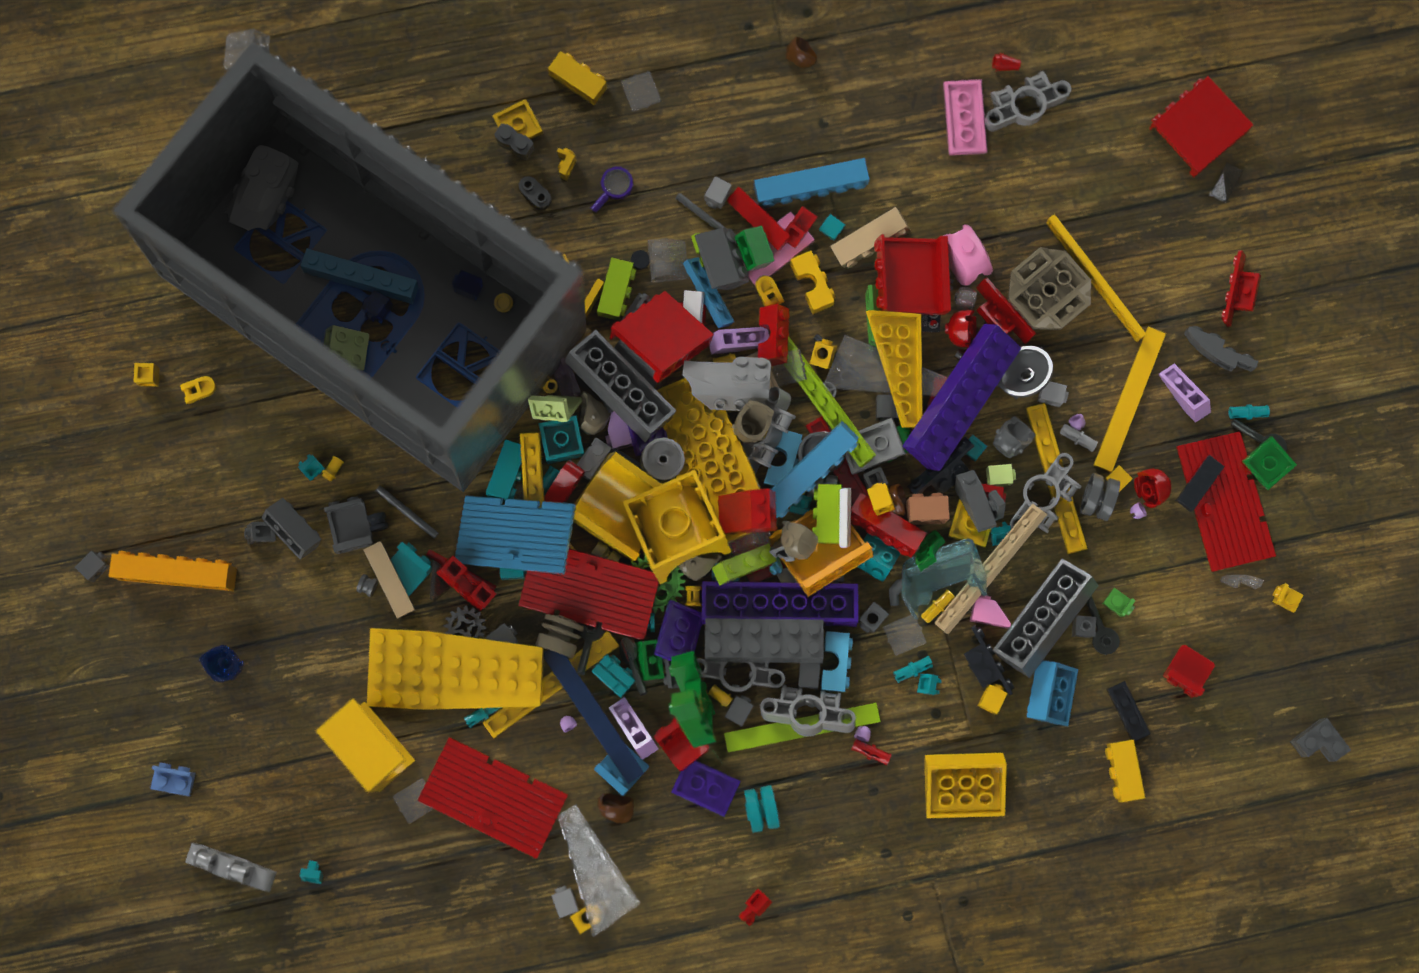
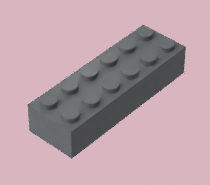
M594 330L569 351L564 361L645 443L663 428L677 411L597 330Z
M1061 559L993 651L1002 661L1030 678L1099 585L1090 574Z
M705 619V662L823 663V620Z

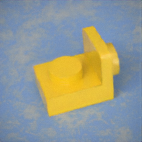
M558 148V157L564 159L561 160L558 166L560 178L568 180L576 163V157L571 150Z
M1285 583L1275 588L1272 602L1291 612H1295L1303 594L1289 588V585Z

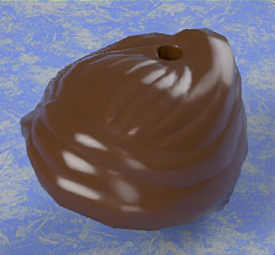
M795 37L787 46L786 60L793 62L796 66L808 68L817 62V54L803 38Z
M900 484L891 485L888 488L895 506V510H892V512L903 517L907 513L905 492Z
M603 793L598 798V809L605 818L615 823L624 824L633 818L634 802L631 797Z

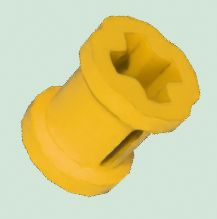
M686 586L687 602L685 606L701 607L700 591L702 587Z

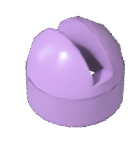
M1077 414L1069 419V424L1072 428L1081 430V428L1085 427V419L1082 414Z
M1140 502L1134 504L1130 509V514L1134 513L1135 515L1132 517L1135 519L1147 516L1146 510Z
M564 716L560 721V726L564 733L575 728L577 723L571 716Z
M860 726L857 728L854 738L869 742L871 731L866 726Z

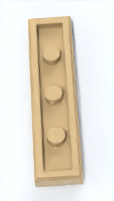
M379 541L364 549L397 619L415 611L383 543Z

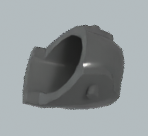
M1014 416L1011 420L1006 421L1000 429L996 430L997 434L993 445L1004 456L1012 458L1019 453L1022 454L1036 434L1024 422Z

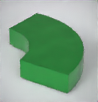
M933 530L923 539L919 551L915 554V562L920 571H923L937 561L936 552L945 543L944 538L936 530Z

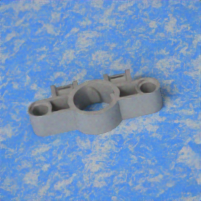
M1041 71L1034 77H1026L1024 80L1026 86L1017 89L1015 93L1009 85L998 92H991V99L995 108L986 115V129L996 131L1015 122L1023 126L1037 123L1046 109L1066 101L1071 92V85L1063 80L1050 84L1046 74ZM1057 89L1064 90L1065 94L1058 93ZM1031 96L1036 99L1037 106H1040V112L1038 114L1034 113L1031 116H1024L1019 113L1018 107H1015V100L1018 97ZM994 117L998 122L992 123L989 118Z
M778 387L770 388L769 399L762 403L774 411L767 435L759 443H742L755 474L760 464L771 468V462L775 454L779 452L774 448L779 444L782 432L788 434L789 431L787 429L792 419L796 417L786 412L791 402L790 394Z
M1060 454L1044 475H1036L1026 482L1023 490L1025 502L1010 522L1011 529L1014 527V522L1019 520L1032 504L1038 506L1035 502L1029 501L1027 491L1032 489L1034 482L1043 480L1050 487L1054 486L1056 491V498H1052L1049 506L1038 507L1047 514L1038 525V528L1046 533L1049 532V527L1059 518L1051 510L1058 504L1060 496L1071 502V497L1077 489L1082 487L1067 476L1073 466V458L1070 454ZM1067 458L1070 461V465L1066 468L1061 467L1059 460Z
M697 659L705 667L701 673V678L720 680L722 685L732 692L746 691L752 685L779 688L785 681L783 672L768 669L769 662H746L752 670L749 672L750 682L739 688L740 685L730 686L723 677V675H726V668L724 667L728 662H705V659ZM773 674L781 676L780 684H773L771 682Z
M783 684L780 699L766 698L760 704L761 716L764 720L789 724L796 733L802 736H814L822 730L850 733L855 728V714L851 710L839 708L841 693L831 694L825 693L822 690L821 696L818 698L814 695H802L803 688H791ZM804 705L816 707L820 710L819 722L812 726L809 724H799L794 718L797 715V709ZM767 707L774 709L772 712L765 711ZM850 719L852 722L849 724H844L842 720Z
M197 843L191 844L185 861L220 877L238 881L267 892L271 891L277 873L246 859Z

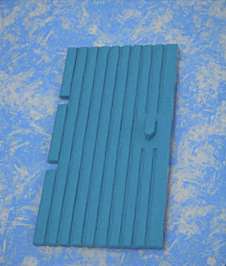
M465 496L455 557L462 564L565 574L575 504L543 501L542 508H539V501L506 499L505 505H502L503 498Z

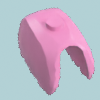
M963 225L962 230L943 236H948L949 268L961 285L968 286L977 279L979 274L990 275L993 272L989 255L979 237L969 225Z

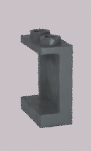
M358 496L347 499V502H332L328 504V507L324 508L334 542V553L341 554L375 544L372 532H370V522L367 520L368 514L365 501L362 498L359 499Z

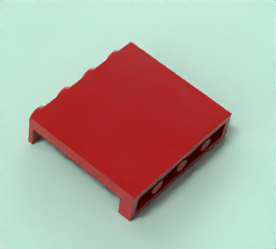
M1209 76L1204 80L1201 78L1192 85L1194 88L1190 92L1188 90L1184 91L1179 96L1180 100L1177 103L1173 101L1165 108L1166 112L1163 115L1157 114L1151 120L1153 123L1149 128L1150 130L1155 128L1192 168L1189 173L1193 177H1196L1254 126Z
M881 234L874 242V251L877 252L875 270L878 272L875 282L876 289H878L876 306L879 308V311L922 315H946L950 312L948 236H939L937 239L884 237V234Z
M664 291L660 295L656 294L647 304L643 303L634 313L630 312L621 322L617 321L611 327L612 331L609 339L613 340L618 337L655 370L653 379L659 383L684 365V360H691L709 347L714 334Z

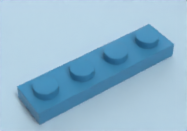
M700 258L686 260L683 263L686 272L694 283L696 290L704 292V304L718 329L733 324L735 321L717 289L711 288L705 267H702L700 264Z

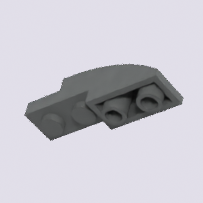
M1189 326L1184 332L1186 338L1197 351L1212 363L1231 372L1237 366L1252 372L1257 367L1258 361L1254 360L1253 356L1236 353V350L1231 347L1224 348L1225 340L1221 339V336L1218 334H1208L1197 326Z

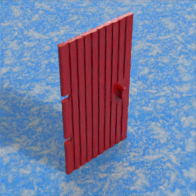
M1241 431L1176 446L1186 484L1208 455L1225 466L1194 509L1211 572L1276 557L1267 522H1260L1259 517L1265 515L1255 480H1248L1247 475L1252 473L1242 462L1247 457V452Z
M570 548L567 552L565 574L527 571L518 606L554 615L555 610H559L560 616L572 619L575 622L595 628L597 622H602L601 629L642 641L645 640L659 581L653 571Z
M449 737L417 801L537 859L568 794L537 779H534L532 784L527 783L529 775L496 759L490 765L487 763L489 756Z

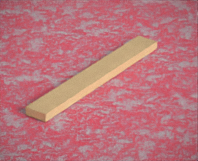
M1034 504L1028 508L934 622L946 634L952 631L1047 516L1044 511Z

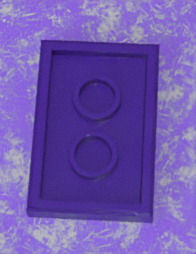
M673 600L668 601L654 655L671 661L672 656L691 651L695 653L702 626V612Z
M695 761L680 772L671 793L725 817L740 781Z

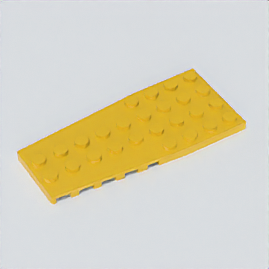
M684 378L657 390L677 410L673 418L664 426V430L667 432V437L677 442L684 452V466L676 478L693 470L696 471L719 522L718 496L760 489L744 448L737 435H734L733 424L727 411L709 409L691 394V385ZM751 533L727 534L724 536L727 543Z
M370 628L367 706L422 710L539 707L542 701L544 648L433 631Z

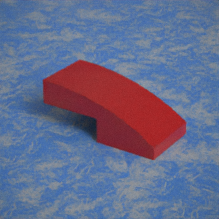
M802 206L785 229L792 236L787 243L796 248L813 226L818 216Z

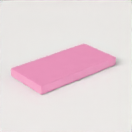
M981 80L944 82L949 156L987 153Z
M790 211L777 223L786 229L795 216ZM808 232L796 248L786 243L780 251L768 241L775 261L764 268L748 271V278L755 285L757 278L767 275L771 277L790 262V259L796 257L812 244L815 239Z

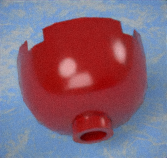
M973 310L955 312L951 316L949 323L945 324V333L949 335L950 341L958 347L968 348L972 343V336L976 337L977 319L976 316H972L975 313Z
M1152 468L1137 473L1138 477L1134 479V488L1138 498L1142 496L1145 506L1154 508L1167 501L1172 491L1171 480L1162 470Z

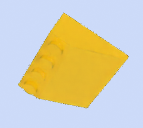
M1004 754L925 755L926 817L1005 816L1006 761Z

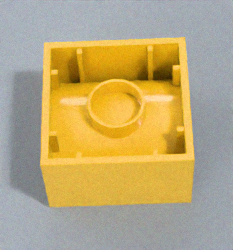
M617 452L609 453L574 503L576 506L573 522L610 546L613 550L622 554L626 559L636 561L640 555L639 552L642 545L623 502L662 484Z
M695 470L623 502L651 569L660 584L667 582V577L674 568L693 557L710 552H720L724 555L731 553V549Z
M352 699L316 730L367 792H381L416 761L371 707L367 706L366 702L359 705L355 699Z

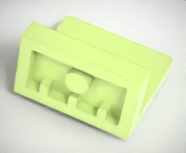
M335 325L327 328L323 345L357 370H364L369 334Z
M531 395L528 401L533 419L567 422L581 404L582 399L581 397Z

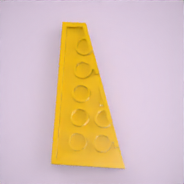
M868 310L866 314L901 427L915 428L922 417L921 314Z

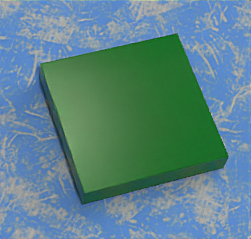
M1273 436L1265 440L1242 461L1266 490L1273 487L1297 466Z

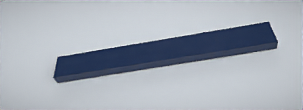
M549 649L545 651V661L626 782L630 784L643 775L644 771L568 658Z

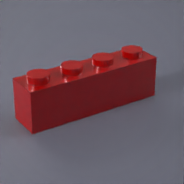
M860 493L851 507L852 524L859 525L868 534L880 538L884 544L893 546L904 556L912 558L927 534L892 511L877 516L870 498Z

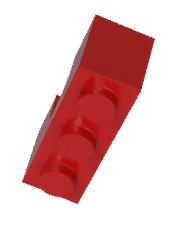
M778 303L761 307L759 313V326L771 331L765 342L758 343V358L769 360L771 366L787 363L790 314L788 308Z
M455 556L449 557L436 571V574L478 611L484 609L497 593L483 581L479 582L472 578L466 571L467 567Z

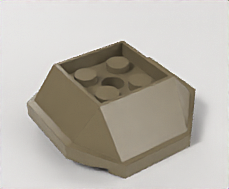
M1040 247L1011 271L1008 301L1032 329L1061 330L1091 305V279L1066 251ZM1044 288H1051L1053 290V294H1046Z

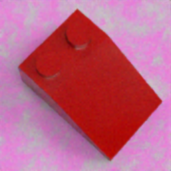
M770 488L747 490L718 496L719 525L724 535L777 531L776 492Z

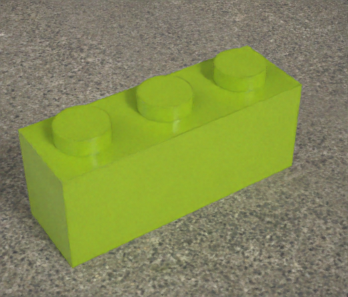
M611 257L597 310L598 316L620 321L621 316H625L627 305H624L625 300L630 298L632 287H629L630 281H634L636 276L634 263Z
M818 484V489L814 488V500H817V508H813V519L817 520L816 527L812 528V532L818 538L817 543L839 544L840 490L842 485Z
M769 543L722 561L712 567L719 586L776 562V558L769 552L771 549Z

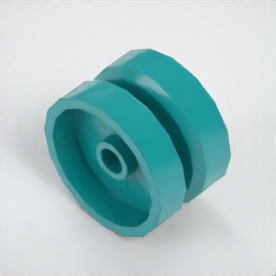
M772 786L761 787V800H758L755 789L745 790V808L752 832L763 831L762 818L766 819L769 829L779 828L780 824Z

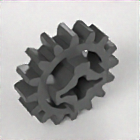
M465 606L462 611L460 607H457V613L451 611L452 617H446L449 624H445L444 627L449 631L445 633L453 635L462 634L472 638L485 637L481 632L487 629V627L482 626V623L486 622V620L480 619L481 612L475 614V608L469 611L468 606ZM465 614L473 616L475 620H468ZM458 618L456 626L453 627L455 619ZM464 622L467 625H470V627L467 628V632H465L464 630H460L463 627ZM478 627L477 633L473 637L472 633Z

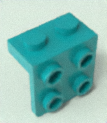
M867 533L863 541L865 543L868 542L872 547L873 557L857 567L883 582L898 559L900 552L893 546L884 544L880 538Z
M401 542L397 546L399 551L391 558V562L408 596H410L434 569L430 566L432 562L424 555L419 557L415 553L417 549L409 542L407 545Z

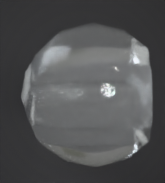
M970 287L959 289L954 296L957 307L961 310L973 309L976 301V291Z

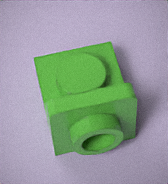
M1113 588L1102 604L1118 616L1123 617L1131 614L1135 608L1133 604L1136 600L1128 598L1119 590Z

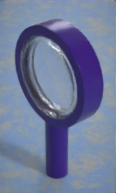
M612 167L606 170L601 178V186L604 193L590 209L597 213L609 198L619 200L627 197L633 188V179L629 171L622 167Z

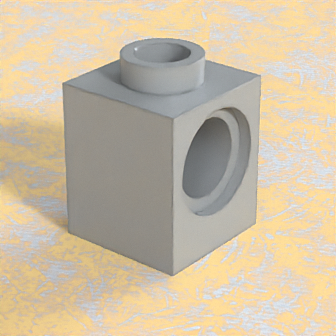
M715 176L705 194L704 201L714 209L717 207L721 209L731 192L732 185Z
M1050 381L1039 392L1037 402L1060 407L1067 401L1069 393L1066 392L1067 386Z
M565 885L555 889V894L551 896L559 918L579 911L572 888L567 889Z

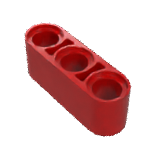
M568 460L545 494L544 501L566 503L585 471L571 460Z

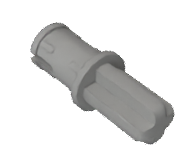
M1067 424L1061 428L1060 434L1074 441L1075 445L1079 444L1091 452L1096 448L1098 441L1088 437L1083 431L1080 432Z

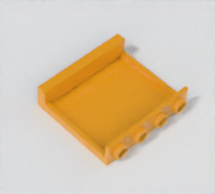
M810 510L803 517L793 520L791 523L802 524L812 531V528L816 527L817 520L813 519V510ZM851 525V545L849 547L842 548L839 544L817 543L814 552L807 559L800 560L796 558L795 561L786 562V559L781 560L809 597L872 558L873 551L868 542L865 543ZM782 529L775 531L769 537L771 546L781 537Z

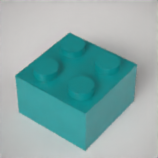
M577 416L570 417L567 422L548 421L539 423L544 453L548 464L580 458L585 454Z

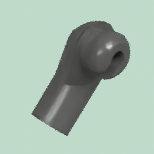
M898 579L889 588L890 606L900 605L899 594L908 588L906 580Z

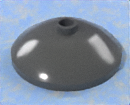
M1023 346L998 384L1005 393L1013 397L1023 398L1035 395L1042 391L1052 378V360L1041 348Z

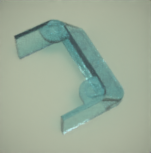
M964 539L939 548L936 552L937 561L923 571L919 570L915 557L903 563L902 599L914 619H918V606L929 603L933 596V591L967 580L970 586L978 587L983 596L987 595L986 574L977 547L972 539Z

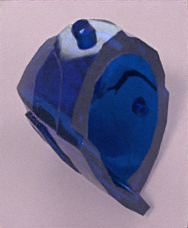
M226 645L214 647L199 658V662L202 663L206 673L215 682L223 683L234 680L243 670L244 662Z

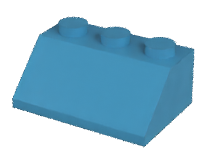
M1042 661L1034 671L1027 718L1068 726L1078 669L1057 662Z

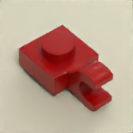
M757 889L745 902L748 907L740 913L739 918L748 926L752 925L755 921V915L760 917L772 904V901L761 890Z

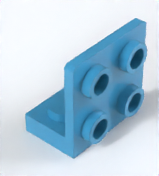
M627 746L645 772L649 765ZM609 755L594 768L622 796L640 778L638 777L628 784Z

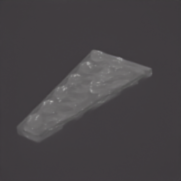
M844 335L824 385L827 388L891 393L878 349ZM922 367V396L935 397L947 380V377Z
M575 804L561 813L558 818L564 839L567 840L570 850L568 853L574 864L573 870L581 898L586 906L587 919L590 920L591 932L594 937L641 903Z

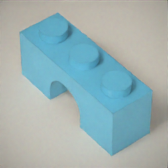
M791 431L788 434L782 432L781 440L775 449L783 452L787 461L782 466L772 465L771 468H768L764 486L773 488L798 464L799 459L796 458L802 442L801 434Z
M825 632L824 652L835 654L838 658V666L832 671H822L821 691L844 693L845 688L849 689L850 677H846L847 669L851 667V658L848 657V650H852L853 638H849L850 633Z

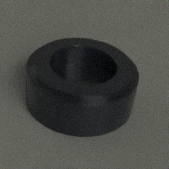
M637 250L632 254L631 262L634 263L635 269L643 270L649 266L650 257L646 251Z

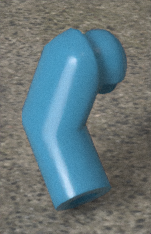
M778 556L776 558L777 561L772 563V566L769 568L772 575L780 574L783 571V566Z

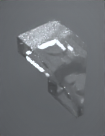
M1249 575L1222 576L1220 582L1233 588H1237L1240 586V583H1243L1254 589L1260 588L1264 581Z

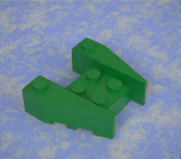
M694 651L672 656L669 671L671 676L675 677L681 692L671 695V703L669 704L671 715H675L679 725L694 748L714 743L716 738L713 734L712 715H715V710L707 694L706 683L701 680L702 671Z

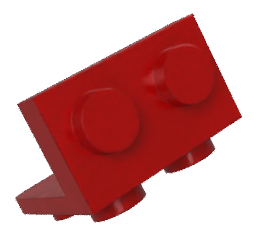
M1181 645L1164 672L1163 677L1167 679L1169 684L1182 688L1183 692L1192 698L1194 696L1199 697L1205 691L1202 687L1214 669L1215 664L1187 645Z
M676 717L673 718L672 723L666 727H661L656 732V735L653 736L679 771H683L710 750L708 744L694 748Z

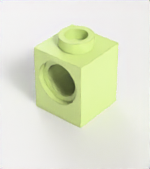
M1012 464L994 465L986 468L988 485L1011 486L1013 481L1016 480L1015 469H1012Z

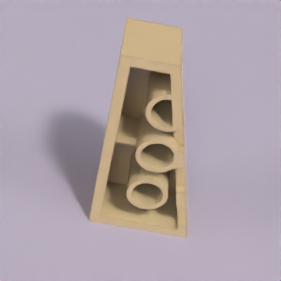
M895 207L830 247L843 268H851L858 263V260L867 258L875 252L874 242L881 234H884V237L901 238L910 233L911 230L899 210Z

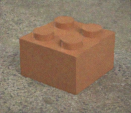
M932 493L929 497H924V494H912V497H909L906 501V521L913 525L945 524L949 520L948 496H943V493Z

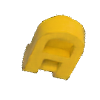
M763 275L757 278L755 287L764 306L784 302L775 281L771 277ZM773 292L774 297L769 299L767 295Z
M207 376L180 385L182 392L186 396L184 398L186 404H191L208 397L216 391L215 381ZM196 387L197 393L193 394L191 389Z

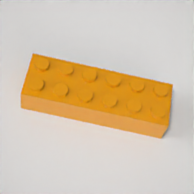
M119 551L118 554L111 555L109 577L119 581L234 591L237 568L231 566L232 563L225 560H215V563H212L213 561H208V559L196 558V561H193L189 557L177 556L174 559L168 555L157 554V558H155V556L148 553H138V556H136V554L128 551Z

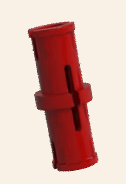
M857 738L851 750L867 756V759L870 760L872 758L886 766L892 754L876 748V745L873 744L871 746Z

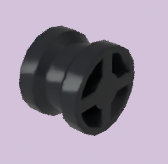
M385 512L367 516V520L371 524L370 532H378L389 528L388 523L385 521Z

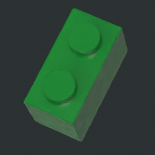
M762 226L743 230L734 236L747 272L764 268L775 261L767 241V235Z
M657 640L635 642L637 647L636 663L643 681L664 678L662 658L654 655Z

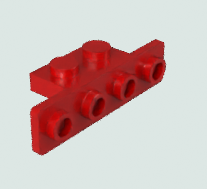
M1238 250L1237 256L1234 257V273H1231L1229 279L1231 287L1230 291L1226 293V309L1222 311V320L1227 327H1231L1235 310L1254 311L1261 275L1260 273L1243 272L1246 259L1243 250Z
M987 277L984 278L976 289L987 302L976 311L988 324H997L1006 334L1013 330L1023 343L1026 344L1036 335L1035 331Z

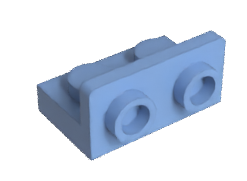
M159 763V766L152 767L154 775L150 789L191 796L196 773L190 772V768L179 766L178 770L172 769L171 764Z

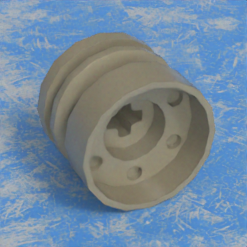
M546 614L544 619L551 621L552 624L542 623V627L549 630L548 634L539 633L535 646L543 647L545 650H552L573 659L577 646L572 644L570 640H580L581 636L573 632L574 630L583 632L584 627L572 619L560 615Z

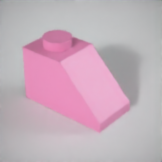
M981 595L973 604L970 617L971 622L1006 629L1011 627V623L997 602L991 600L990 596Z

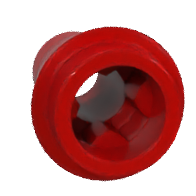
M1003 53L993 56L992 69H996V71H1019L1021 66L1020 59H1015Z

